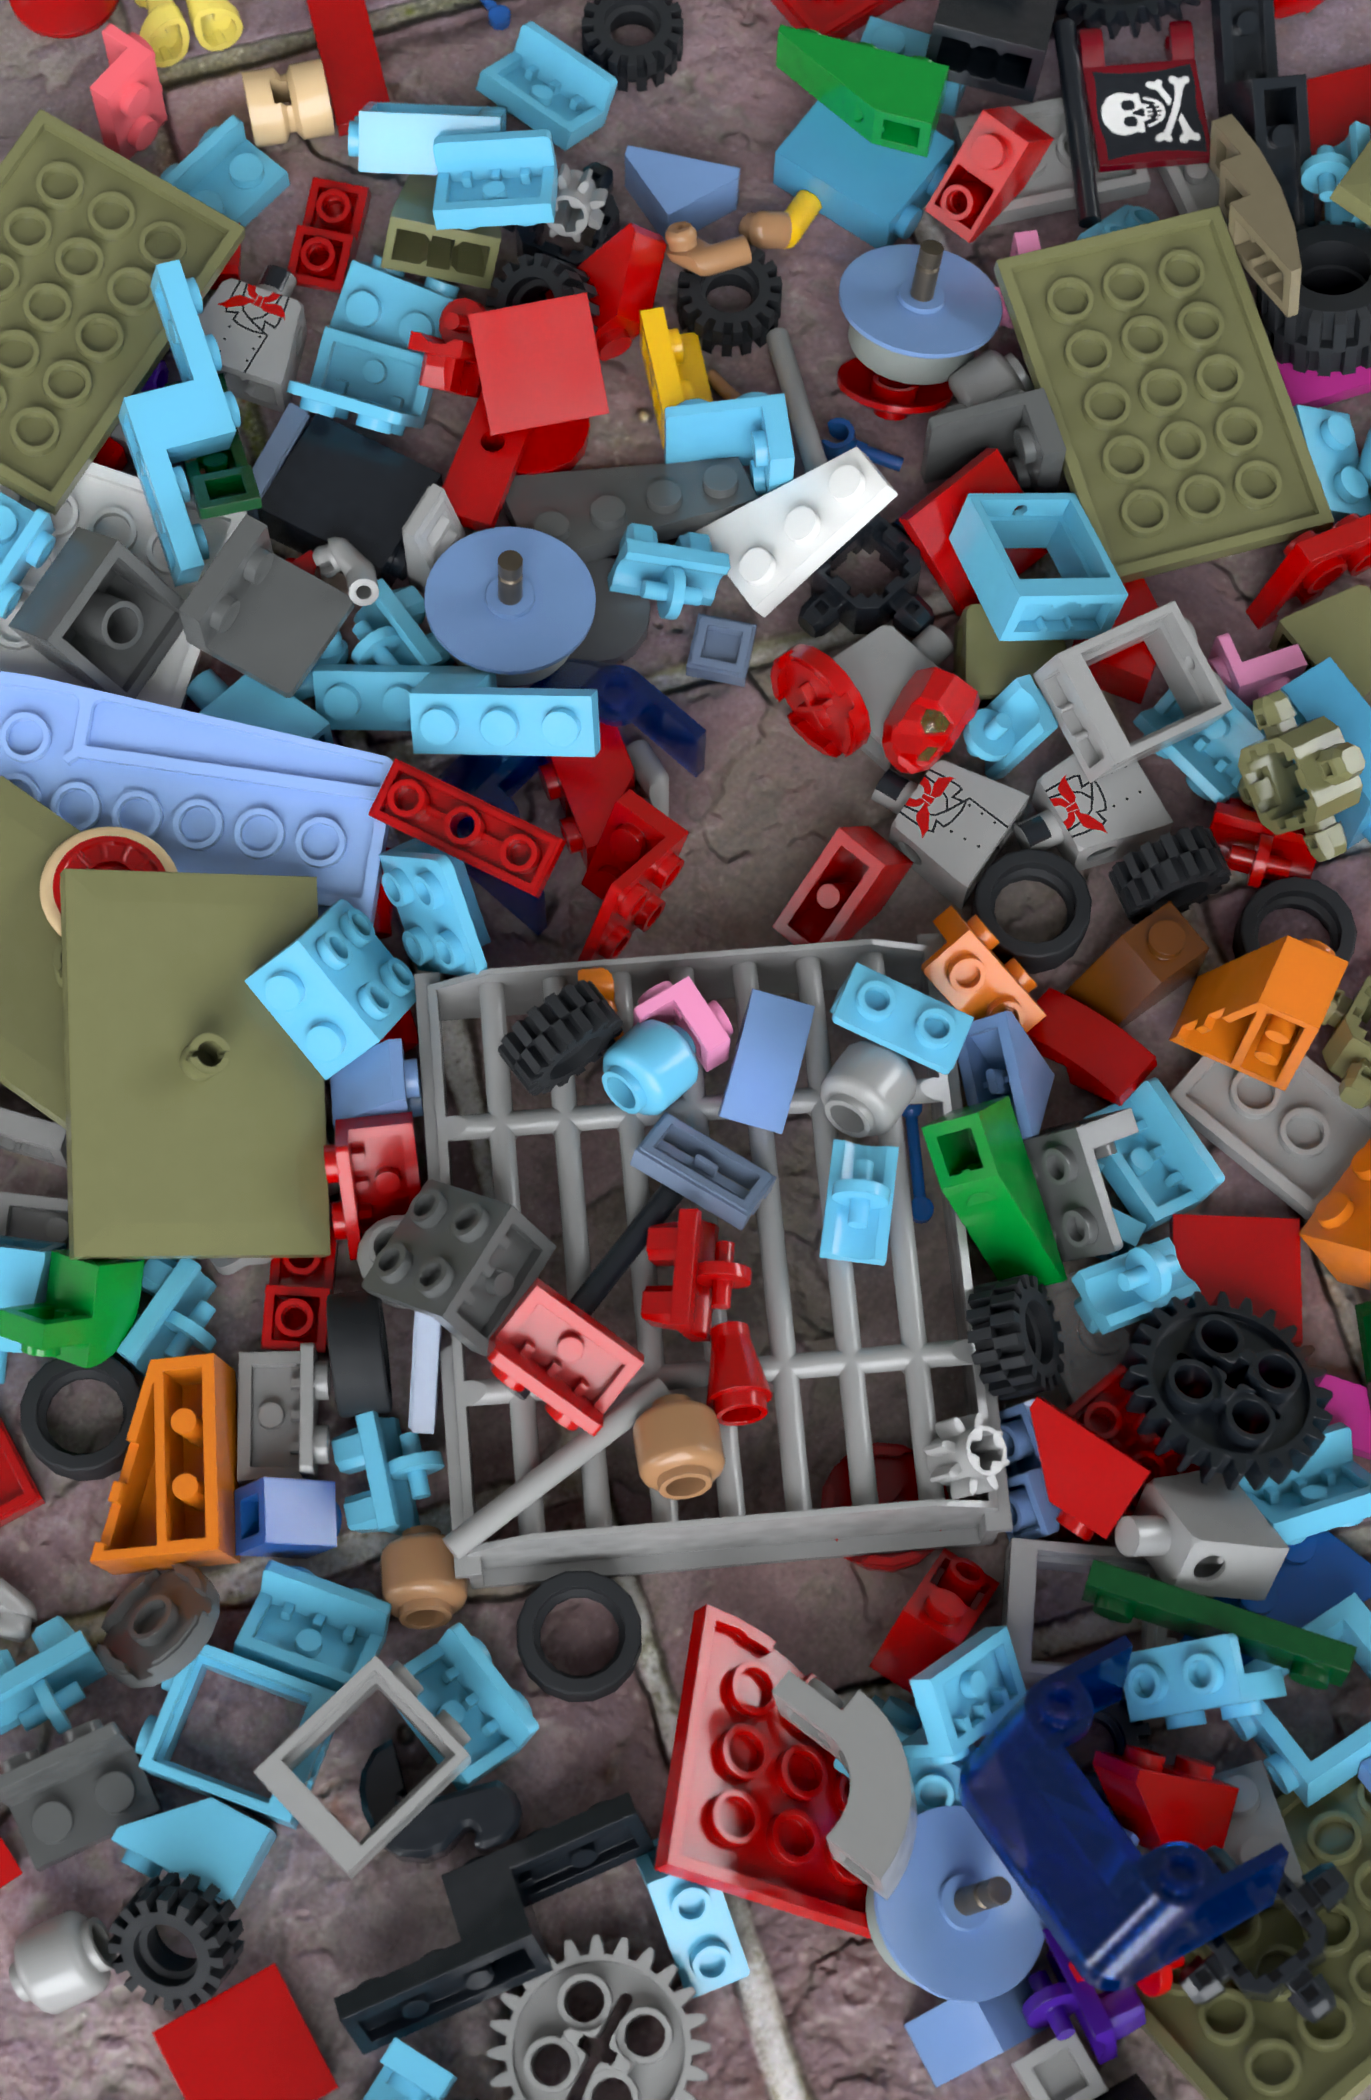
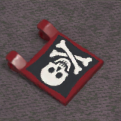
M1189 20L1169 22V36H1166L1164 41V52L1167 61L1105 66L1102 30L1100 28L1079 30L1078 46L1085 99L1098 173L1209 163L1210 135L1195 61L1193 27Z

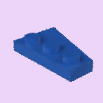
M1327 1530L1308 1536L1301 1543L1288 1545L1290 1549L1265 1600L1216 1596L1212 1598L1302 1628L1353 1593H1356L1363 1603L1371 1599V1563ZM1184 1635L1178 1643L1197 1639ZM1241 1654L1243 1667L1256 1659Z

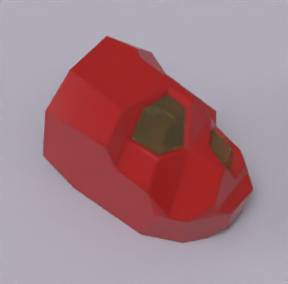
M938 667L917 670L902 689L883 724L882 747L886 758L892 766L900 772L915 774L929 770L943 754L950 752L964 727L977 712L980 703L978 691L957 675Z

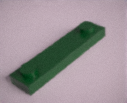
M1095 1559L1093 1560L1081 1599L1094 1604L1092 1610L1096 1614L1119 1623H1131L1134 1617L1196 1639L1233 1633L1238 1638L1241 1654L1290 1670L1288 1675L1290 1679L1315 1689H1328L1329 1683L1341 1687L1350 1673L1357 1649L1356 1646Z

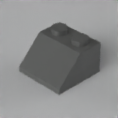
M77 527L8 626L45 658L89 687L136 699L183 631L178 610L185 600L117 539Z

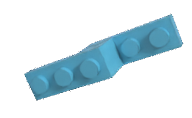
M179 259L156 265L150 287L182 383L124 397L118 415L175 587L198 581L205 565L203 560L209 559L210 555L202 526L199 523L191 525L184 504L190 502V490L185 473L181 466L172 468L171 464L230 449L236 433V427L241 426V417L235 396L232 391L223 392L217 371L222 369L218 344L212 334L204 335L198 314L203 313V303L199 287L193 277L185 278Z
M319 664L312 671L316 712L330 723L331 730L412 731L413 754L595 757L601 750L597 689L497 688L495 673L482 671L471 666Z

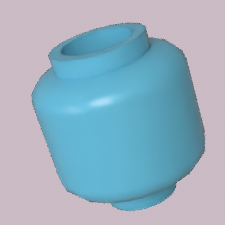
M655 1019L645 1020L642 1023L638 1022L603 1055L604 1074L602 1075V1084L604 1090L615 1105L627 1113H640L647 1116L661 1114L697 1081L698 1063L695 1056L696 1046L694 1041L684 1029L677 1025H668Z

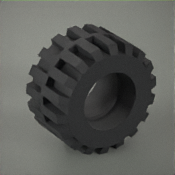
M1318 221L1317 226L1308 227L1305 224L1295 227L1302 266L1298 314L1287 318L1258 284L1256 291V307L1276 361L1280 364L1290 362L1293 364V370L1301 373H1306L1307 370L1318 371L1317 376H1330L1331 372L1340 371L1343 375L1356 373V367L1358 366L1370 368L1371 228H1355V223L1345 221L1342 222V225H1334L1330 221Z

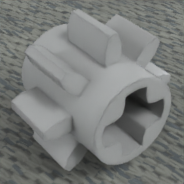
M566 163L561 165L557 179L558 190L554 223H547L550 227V237L553 238L557 234L567 237L572 236L573 240L578 243L587 225L596 230L601 228L605 214L599 208L605 205L608 190L604 188L596 189V185L591 178L592 169L589 168L582 172L570 170Z
M981 1413L937 1422L935 1428L939 1437L933 1440L930 1445L924 1446L923 1449L927 1454V1466L931 1473L930 1480L950 1486L951 1498L953 1499L997 1490L999 1486L994 1475L998 1474L1004 1466H1008L1010 1462L1007 1459V1448L1002 1438L1003 1432L995 1430L990 1426H983Z

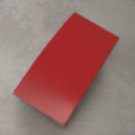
M317 177L312 178L302 225L297 224L287 271L296 278L297 286L341 294L351 262L356 258L372 196L369 187Z
M1050 987L1038 999L1037 1004L1047 1016L1026 1034L1042 1056L1067 1067L1070 1084L1122 1106L1157 1066L1156 1056L1116 1024L1088 1006Z
M330 1226L331 1255L315 1258H273L271 1260L269 1285L266 1284L261 1339L262 1350L300 1351V1343L314 1342L317 1353L327 1354L326 1301L329 1294H334L339 1240H335L333 1227Z

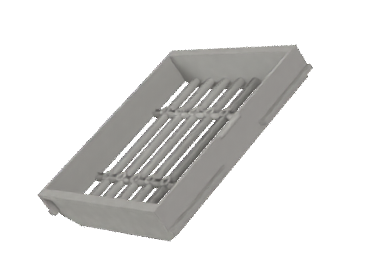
M942 934L917 935L915 944L879 939H862L491 968L480 971L478 975L471 973L441 981L439 972L414 974L428 1180L433 1179L453 1186L450 1142L488 1139L490 1141L494 1199L513 1205L521 1213L516 1138L518 1136L552 1134L555 1139L567 1299L570 1300L591 1274L580 1140L581 1132L615 1128L619 1132L626 1222L628 1227L650 1199L649 1176L630 1165L635 1149L645 1138V1127L655 1125L662 1115L667 1112L710 1138L709 1122L728 1120L718 1115L724 1094L706 1095L703 1066L696 1057L698 1063L697 1081L659 1115L630 1114L620 1109L615 1103L578 1106L575 1074L569 1078L568 1083L561 1087H558L556 1084L552 1089V1108L513 1111L510 1068L498 1052V1046L503 1044L501 1040L507 1034L506 1016L527 1014L526 1012L533 1006L538 1008L544 1004V998L553 992L557 996L564 986L571 983L575 986L578 982L577 972L580 969L604 968L612 974L615 1004L618 1010L617 1015L623 1021L622 1029L624 1034H626L633 1028V1006L639 1005L638 999L647 990L664 981H670L674 985L689 976L704 1000L735 998L738 1034L752 988L775 995L798 993L800 1002L815 1006L804 1051L808 1087L795 1088L788 1115L808 1113L812 1119L823 1223L832 1145L834 1139H839V1130L828 1120L825 1114V1106L820 1096L821 1083L832 1068L824 991L839 990L857 962L904 985L917 984V991L950 1006V1002L921 970V965L943 946ZM481 1018L488 1113L448 1116L442 1021ZM957 1061L951 1072L946 1075L926 1067L928 1078L916 1079V1093L909 1105L931 1103L933 1121L952 1110L963 1108ZM902 1115L886 1134L878 1136L879 1146L899 1147L889 1239L901 1344L862 1348L853 1262L826 1259L836 1350L796 1353L775 1136L772 1131L748 1125L751 1162L777 1177L771 1192L766 1199L763 1198L756 1211L770 1355L758 1356L767 1382H771L774 1387L786 1512L746 1515L738 1427L719 1424L726 1460L722 1473L716 1478L718 1518L679 1521L678 1501L668 1499L662 1496L659 1491L650 1488L653 1523L612 1526L606 1448H604L581 1466L586 1529L546 1532L542 1496L518 1514L519 1536L481 1543L460 1560L454 1557L456 1579L469 1578L472 1589L540 1584L565 1571H593L610 1578L919 1550L992 1545L999 1532H1011L1013 1530L1006 1466L998 1474L994 1475L999 1488L994 1491L976 1494L977 1500L945 1499L944 1485L938 1481L932 1482L930 1480L931 1473L927 1466V1454L923 1449L924 1446L930 1445L933 1440L938 1438L935 1428L936 1414L931 1368L961 1366L967 1415L981 1413L983 1426H990L995 1430H1001L997 1396H993L988 1391L989 1383H982L979 1377L982 1369L981 1365H974L971 1354L976 1352L974 1343H968L967 1331H972V1325L966 1321V1310L972 1309L967 1301L969 1295L974 1292L966 1226L963 1225L942 1190L941 1196L958 1340L927 1342ZM690 1201L691 1209L698 1208L702 1212L701 1219L718 1226V1217ZM645 1247L630 1266L637 1349L644 1355V1364L620 1394L635 1392L654 1376H657L668 1390L705 1387L707 1389L711 1338L710 1342H703L705 1361L665 1364L662 1328L651 1326L642 1319V1293L646 1286H658L657 1266L648 1260ZM713 1308L711 1328L717 1324L727 1322L726 1309ZM594 1311V1313L591 1315V1317L594 1318V1319H595V1311ZM451 1334L452 1344L440 1352L453 1531L476 1513L469 1407L508 1403L510 1407L516 1483L540 1464L536 1403L537 1401H542V1399L531 1392L525 1400H521L512 1394L498 1378L467 1381L465 1345ZM902 1371L905 1374L918 1501L879 1504L865 1374ZM836 1376L839 1379L852 1506L812 1509L799 1380ZM578 1427L579 1435L582 1431H584L581 1427Z

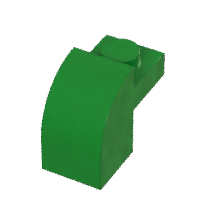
M69 1249L52 1251L46 1302L0 1308V1336L21 1343V1351L28 1355L54 1357L86 1369L101 1364L116 1352L134 1324L140 1303L145 1260H69Z

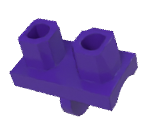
M1061 1922L1042 1929L1043 1936L1050 1948L1046 1958L1058 1983L1052 1984L1045 1970L1037 1971L1028 1978L1034 1994L1026 2000L1021 2010L1027 2024L1035 2029L1051 2026L1056 2039L1063 2041L1075 2034L1076 2030L1069 2018L1074 2014L1098 2064L1101 2065L1117 2058L1116 2040L1129 2035L1146 2024L1145 2009L1133 1984H1120L1097 1994L1090 1981L1091 1979L1077 1983L1068 1967L1077 1947L1072 1936L1067 1935Z

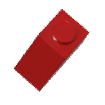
M631 222L576 268L584 271L590 277L586 283L595 286L598 296L590 299L589 302L600 306V316L591 317L593 325L597 326L595 338L599 360L604 362L626 352L630 348L632 340L640 334V311L653 308L667 246L662 235ZM551 290L545 293L547 300L554 298Z
M869 826L839 827L772 928L793 945L848 941L883 909L914 862Z
M1037 1396L1030 1406V1413L1049 1502L1061 1509L1055 1520L1088 1542L1094 1533L1107 1539L1153 1470L1042 1396Z

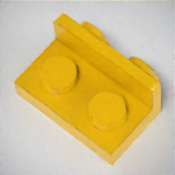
M659 307L640 311V350L662 448L664 449L665 408L677 406L679 403L689 399H704L708 402H713L698 335L694 332L680 334L678 328L668 329L664 308Z

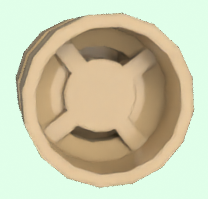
M321 59L291 63L285 74H279L273 67L241 72L254 142L257 148L287 143L290 134L295 132L303 140L335 135L329 94ZM290 101L291 105L286 106L283 103Z

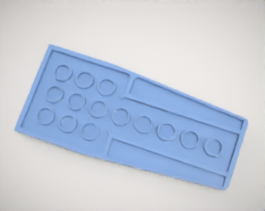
M0 671V776L5 777L81 832L92 828L109 826L127 828L142 833L158 843L167 852L178 872L317 877L318 918L338 900L344 899L353 908L363 912L374 926L383 870L378 855L386 851L390 826L369 816L368 813L393 764L389 757L38 676Z

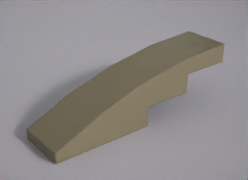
M1233 114L1211 121L1209 168L1220 179L1218 206H1220L1221 212L1229 220L1228 231L1240 264L1287 318L1297 315L1302 266L1295 224L1282 188L1261 150Z

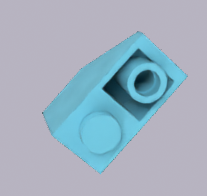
M210 1797L120 1826L116 1829L111 1840L127 1850L121 1862L151 1879L156 1876L159 1877L162 1870L169 1873L179 1872V1878L185 1880L189 1874L199 1876L201 1879L198 1889L205 1892L209 1885L213 1883L221 1889L215 1900L221 1904L222 1901L226 1902L230 1899L236 1909H238L277 1835L269 1827Z

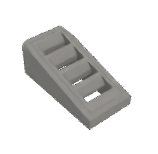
M434 483L428 486L402 528L410 586L414 585L417 590L425 593L426 582L435 562L450 546L467 536L444 488Z

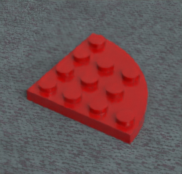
M706 1604L694 1611L654 1870L872 1939L866 1918L868 1885L833 1859L826 1836L837 1824L845 1810L850 1791V1778L834 1768L833 1763L836 1757L780 1715L772 1694V1690L788 1671L792 1672L806 1684L812 1678H818L813 1673L805 1676L785 1656L774 1649L776 1641L766 1633L732 1614Z

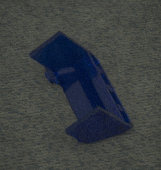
M568 658L552 675L535 682L530 687L597 689L599 721L609 726H625L633 723L696 778L704 771L706 729L641 674L628 666ZM461 754L437 778L520 818L518 807L511 797L538 771V766L545 764L546 761L545 756ZM472 817L463 818L458 823L457 834L460 838L468 837L473 832L475 824ZM464 862L468 875L539 936L547 928L544 891L537 898Z
M1126 1635L1036 1682L967 1757L961 1767L958 1784V1795L963 1807L1078 1973L1087 1983L1105 1991H1119L1130 1987L1273 1905L1289 1856V1852L1280 1842L1222 1875L1211 1858L1202 1849L1191 1843L1182 1841L1164 1843L1144 1855L1134 1845L1065 1749L1087 1734L1095 1713L1121 1700L1133 1648Z

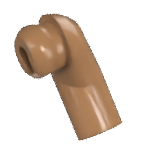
M685 221L673 223L665 231L667 242L665 252L670 261L699 276H712L752 263L750 247L744 235L709 244L696 238L697 232L691 223Z

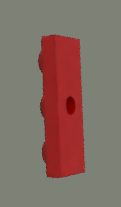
M483 391L480 393L442 486L462 526L475 531L495 527L534 429L529 428L491 436ZM489 449H497V450H499V451L489 452V451H487V450H489Z
M396 758L368 813L369 816L537 898L540 897L566 844L565 840ZM472 817L475 824L473 832L468 837L460 838L457 834L458 823L463 818Z

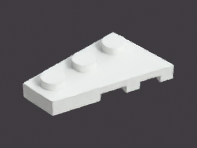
M855 447L695 532L709 535L714 552L729 554L731 568L727 575L750 606L765 618L887 506L898 493L869 457L858 447Z

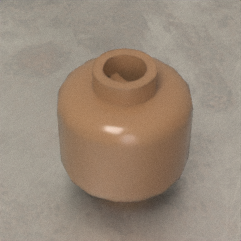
M669 1394L656 1399L652 1407L645 1410L636 1419L632 1435L638 1472L644 1484L659 1491L662 1496L675 1500L697 1497L711 1488L712 1482L722 1473L726 1460L719 1420L712 1408L702 1402L692 1401L689 1396L684 1394Z
M418 1525L404 1530L401 1537L392 1540L383 1549L380 1559L381 1598L392 1606L391 1615L398 1618L402 1625L412 1629H433L446 1625L451 1621L452 1615L463 1608L468 1595L467 1578H455L454 1555L442 1540L446 1535L441 1534L440 1529L434 1526Z

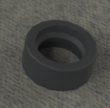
M1024 849L1005 854L986 869L976 887L971 917L976 914L999 940L1000 943L992 951L1003 964H1006L1014 957L1028 973L1036 974L1056 969L1074 956L1090 922L1092 899L1086 880L1071 862L1050 851ZM1027 880L1041 882L1056 890L1064 900L1067 908L1066 924L1060 934L1049 941L1032 943L1020 941L1005 933L997 923L994 913L995 901L1003 888L1010 883Z
M1294 876L1271 881L1254 892L1235 925L1232 944L1235 959L1261 948L1258 941L1260 924L1266 915L1274 910L1283 908L1303 910L1317 918L1328 931L1331 940L1330 948L1333 949L1337 957L1349 962L1355 951L1357 929L1351 909L1336 891L1317 880Z
M366 1290L329 1294L326 1301L328 1343L335 1400L340 1417H355V1415L369 1411H376L378 1414L391 1412V1373L381 1298L369 1294Z
M109 1357L101 1364L87 1369L56 1358L45 1363L28 1382L20 1403L21 1430L32 1452L55 1474L76 1481L104 1479L122 1470L130 1443L126 1438L141 1388L132 1372L113 1357ZM94 1379L106 1383L116 1391L123 1404V1422L119 1433L107 1446L95 1452L78 1454L65 1450L53 1440L47 1428V1411L51 1400L62 1387L76 1380Z
M565 1571L543 1581L526 1598L517 1620V1649L528 1677L546 1694L567 1702H593L616 1692L633 1674L641 1653V1618L632 1597L613 1579L593 1571ZM571 1598H588L601 1603L613 1615L618 1626L619 1643L613 1658L602 1669L589 1675H570L558 1670L546 1659L541 1647L540 1630L546 1615L557 1604Z

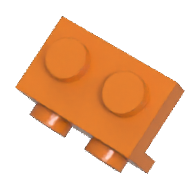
M951 905L932 921L947 943L921 965V970L955 1009L974 1017V1020L1010 1011L1026 1033L1047 1016L1029 993L1038 984L1014 957L1006 964H1003L995 955L992 949L1000 942L976 914L966 922Z

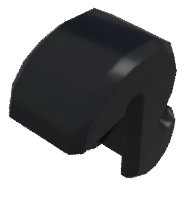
M392 1739L373 1749L361 1771L359 1786L361 1807L371 1830L408 1795L397 1750ZM498 1780L438 1796L391 1840L384 1849L401 1862L428 1864L446 1857L464 1836L471 1832L476 1834L474 1844L478 1853L488 1855L512 1844L519 1835L523 1822L521 1803L516 1793Z

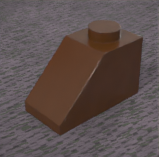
M1169 901L1121 935L1064 994L1088 1006L1122 1029L1197 975L1209 951V946L1172 902Z

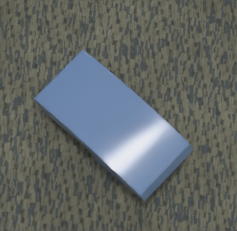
M752 988L734 1049L736 1053L718 1112L719 1117L779 1134L783 1133L809 1035L814 1005Z
M1035 1399L999 1411L1001 1431L1003 1432L1002 1438L1007 1448V1459L1010 1461L1009 1465L1006 1466L1013 1530L1006 1532L1009 1542L1011 1538L1035 1540L1059 1531L1060 1523L1055 1519L1061 1509L1049 1502L1030 1413V1406Z

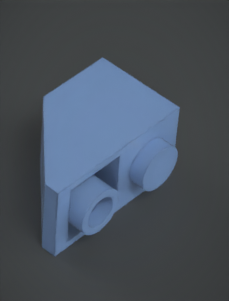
M401 1038L388 1039L374 1045L330 1077L334 1130L335 1120L402 1112H412L413 1117L424 1116L417 1059H405Z

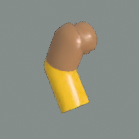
M800 190L785 211L761 210L756 213L750 212L745 214L739 223V235H744L748 244L760 249L792 248L799 242L821 210L822 204L814 194L809 191Z

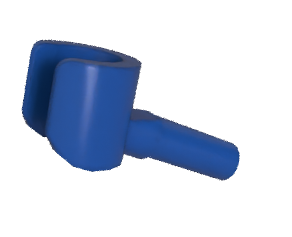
M843 418L829 420V434L838 440L844 441L832 443L828 440H821L828 461L858 447L873 463L900 472L904 460L903 457L856 440L854 427L848 420Z

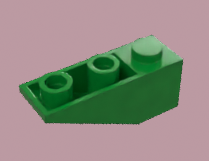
M780 24L777 38L776 67L871 144L928 157L944 103L949 66L934 63L932 60L922 56L910 57L878 49L876 46L866 42L853 43L822 35L813 29H797Z
M1009 1095L952 1110L921 1127L940 1188L963 1225L966 1226V1230L998 1281L1026 1274L1038 1278V1285L1043 1284L1047 1286L1066 1281L1068 1278Z

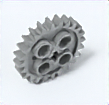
M593 1935L589 1954L581 1955L575 1942L572 1939H567L564 1944L565 1961L558 1963L548 1953L553 1970L523 1983L526 1991L522 1997L509 1993L501 1994L500 1999L514 2012L511 2020L499 2019L491 2020L490 2022L491 2028L506 2035V2045L487 2050V2057L506 2061L507 2068L506 2071L490 2081L491 2086H512L514 2095L509 2100H567L573 2086L579 2080L590 2060L591 2054L582 2048L587 2037L599 2039L604 2034L617 2002L624 1993H628L632 1996V2004L609 2042V2047L617 2053L616 2060L613 2064L600 2062L596 2066L581 2100H595L598 2087L602 2082L611 2078L620 2079L628 2085L632 2100H697L686 2090L688 2081H706L709 2079V2074L692 2065L693 2056L711 2051L712 2044L693 2040L692 2030L708 2021L707 2015L699 2013L686 2014L684 2006L692 2000L697 1993L694 1987L683 1988L676 1992L672 1990L670 1986L679 1970L674 1964L664 1968L658 1974L653 1972L652 1968L655 1962L656 1950L651 1947L646 1949L637 1961L630 1959L631 1947L628 1938L622 1937L613 1955L606 1954L605 1944L600 1935ZM583 1982H593L601 1988L604 1994L603 2010L596 2019L590 2022H578L569 2011L568 1999L570 1993L575 1986ZM651 2015L661 2021L665 2029V2040L657 2053L642 2057L631 2049L628 2043V2031L636 2019L641 2016ZM553 2044L562 2046L571 2058L569 2075L562 2083L556 2086H550L542 2082L535 2070L537 2055L543 2048Z

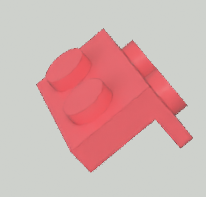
M109 23L102 30L109 67L90 86V91L104 146L129 160L137 151H143L150 146L157 135L158 129L168 117L162 95L163 88L159 81L155 63L156 55L154 50L140 35L134 32L126 34L115 25Z

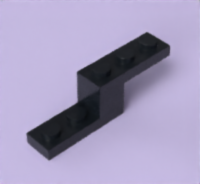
M1211 0L1218 117L1221 118L1233 114L1259 147L1282 188L1295 227L1304 224L1308 227L1316 226L1314 193L1306 190L1301 183V166L1311 157L1306 74L1278 76L1274 0Z
M624 1793L611 1800L600 1801L592 1805L587 1811L551 1827L535 1830L520 1841L488 1855L475 1857L463 1866L441 1875L461 1941L447 1948L432 1950L418 1961L382 1977L370 1978L358 1985L357 1988L334 1998L339 2020L362 2054L365 2055L390 2044L395 2037L401 2039L552 1971L553 1967L532 1904L656 1849L649 1829L630 1793Z

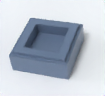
M698 613L686 665V676L745 687L757 633V625Z

